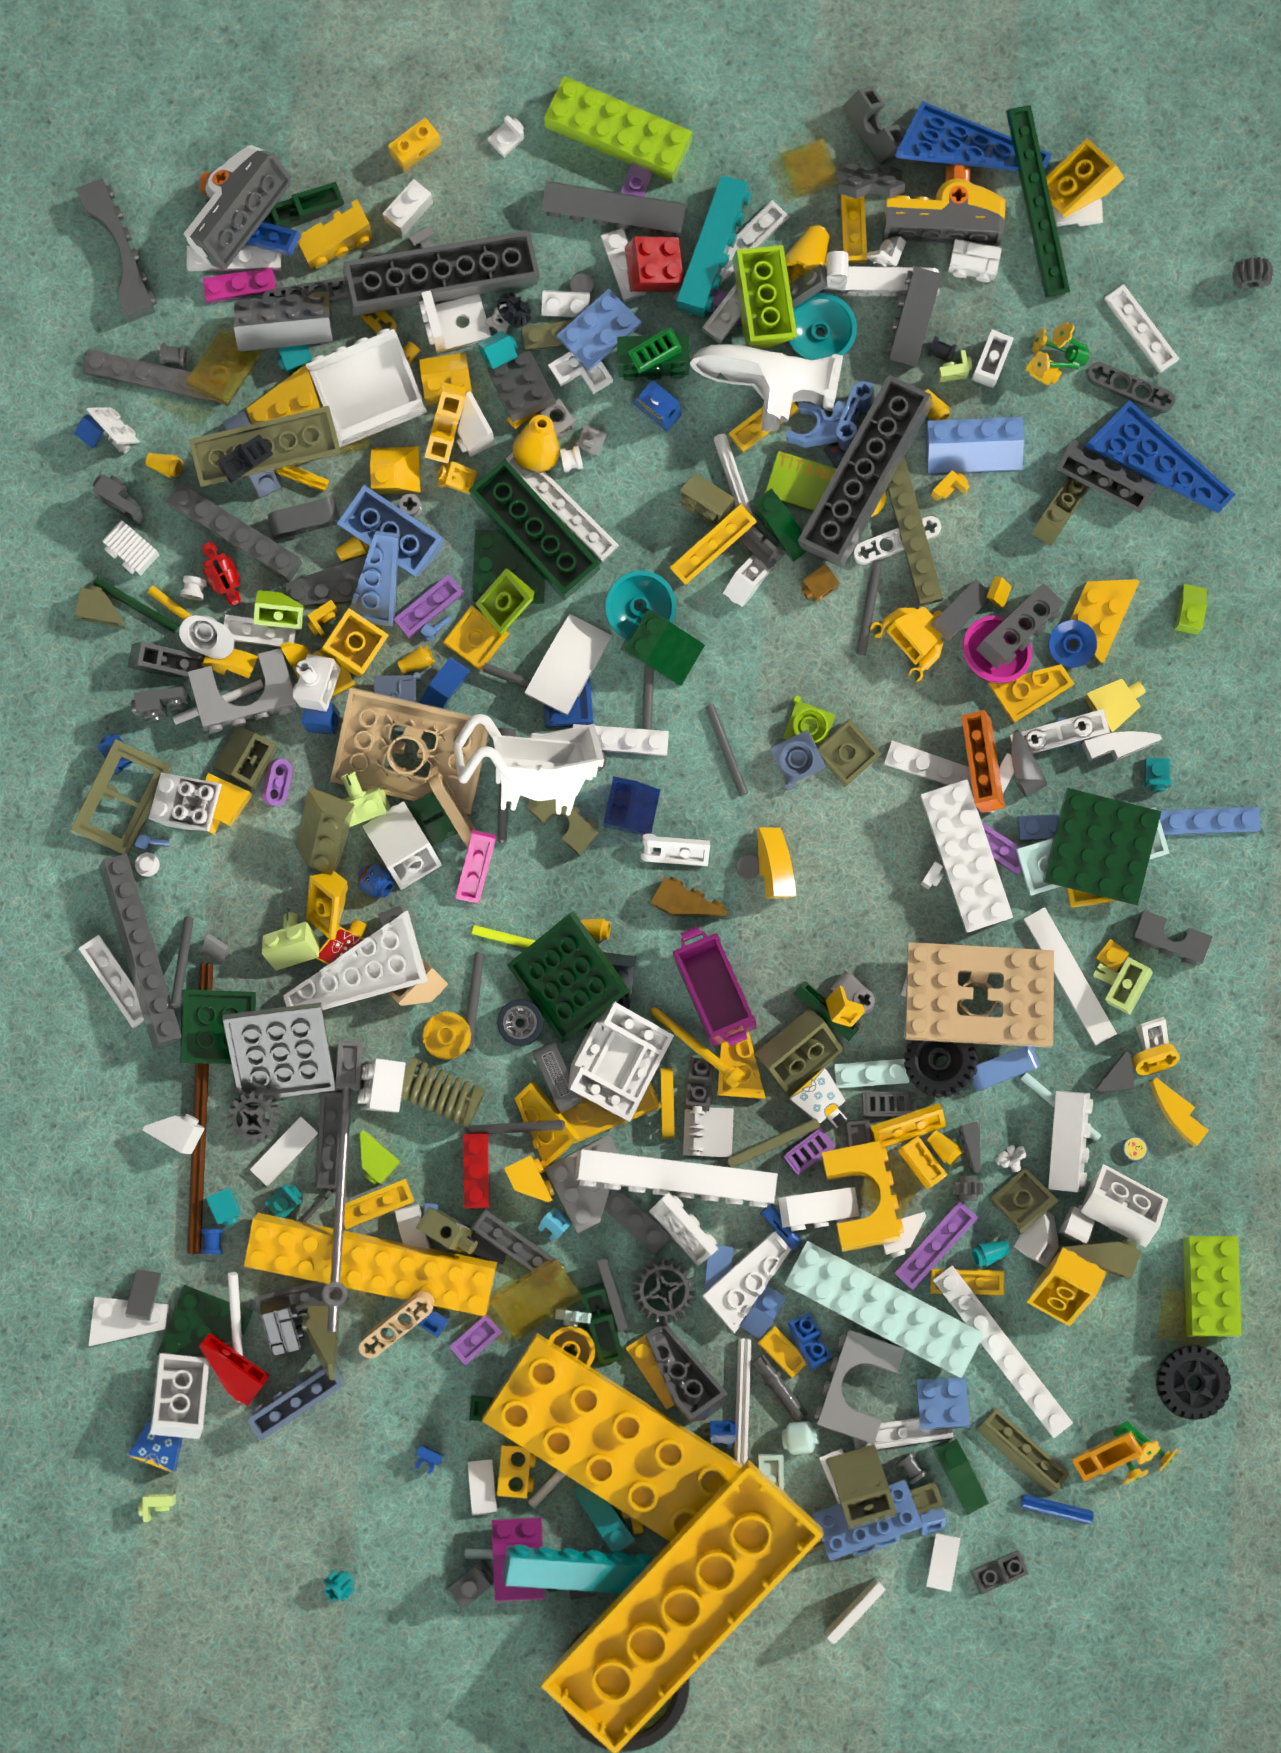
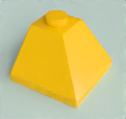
M419 446L371 448V490L379 495L421 493Z
M335 871L332 875L322 873L310 876L306 919L330 940L336 938L345 905L346 892L348 891L347 881Z

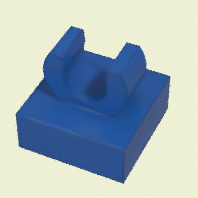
M433 1306L432 1312L418 1324L438 1338L449 1322L447 1319L450 1312L447 1311L442 1316L436 1312L438 1307Z
M710 1421V1443H713V1446L718 1448V1443H727V1449H731L732 1443H735V1421Z
M421 1445L416 1454L421 1458L417 1460L415 1468L418 1469L422 1462H427L429 1464L427 1474L430 1475L434 1470V1464L439 1466L444 1455Z

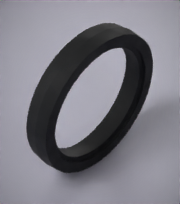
M590 1626L585 1628L581 1633L577 1635V1637L571 1642L567 1650L583 1635V1633ZM690 1677L674 1692L672 1701L660 1720L648 1729L636 1733L619 1752L635 1751L649 1747L664 1738L675 1727L687 1705ZM562 1706L567 1719L582 1737L596 1746L608 1749Z

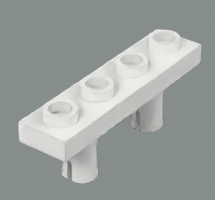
M1104 709L1026 730L1021 732L1032 754L1107 734L1110 733Z

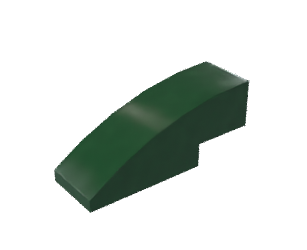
M333 182L292 194L291 199L276 203L268 215L273 225L290 229L317 219L344 205V201L337 183Z
M603 1282L581 1288L580 1294L585 1312L591 1313L589 1327L600 1366L624 1360Z

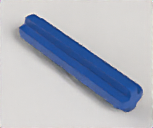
M1024 1494L1021 1499V1507L1086 1524H1091L1094 1518V1512L1091 1510Z

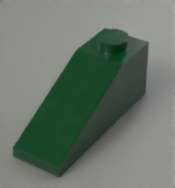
M772 488L749 506L793 562L807 552L801 549L798 542L802 533L800 527Z
M950 1438L933 1447L932 1449L966 1514L969 1515L989 1504L957 1438Z

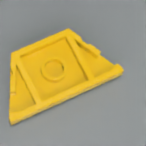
M1139 580L1087 581L1070 620L1082 621L1093 629L1097 638V650L1094 656L1100 664H1103L1138 586Z

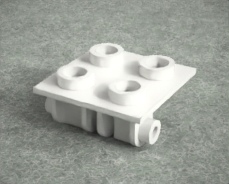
M113 408L86 409L93 419L105 430L103 434L105 436L109 435L108 440L110 442L113 441L112 444L119 452L122 451L125 454L131 449L130 444H138L140 442L135 437V431L128 425H124L119 419V413Z
M701 1106L685 1109L683 1155L732 1157L734 1109L710 1108L709 1111H702Z

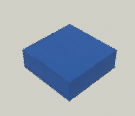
M87 414L82 417L74 434L89 447L94 448L98 445L105 430Z

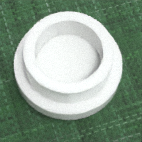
M152 853L139 855L135 862L137 872L144 877L155 875L160 867L159 859Z

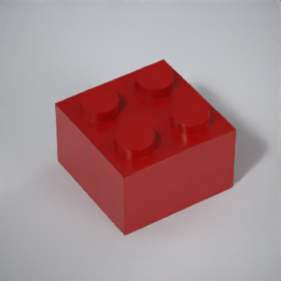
M634 237L625 246L630 292H674L683 284L684 278L679 237Z

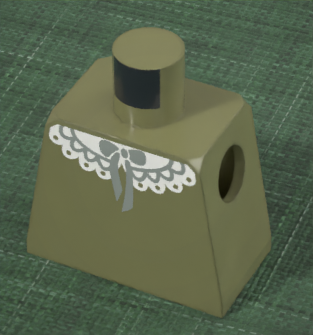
M431 1207L427 1208L416 1227L445 1247L458 1252L464 1250L471 1254L478 1244L476 1240L471 1238L473 1230L448 1213Z

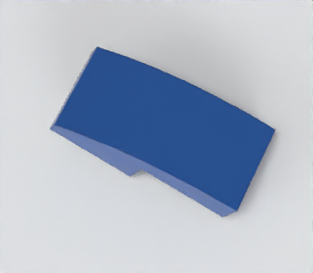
M810 1313L788 1323L795 1344L810 1371L831 1361L833 1356L820 1338L822 1331Z

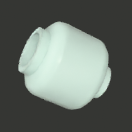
M809 1421L789 1423L786 1429L782 1431L784 1449H788L793 1455L812 1453L815 1449V1444L820 1442L818 1429H814Z

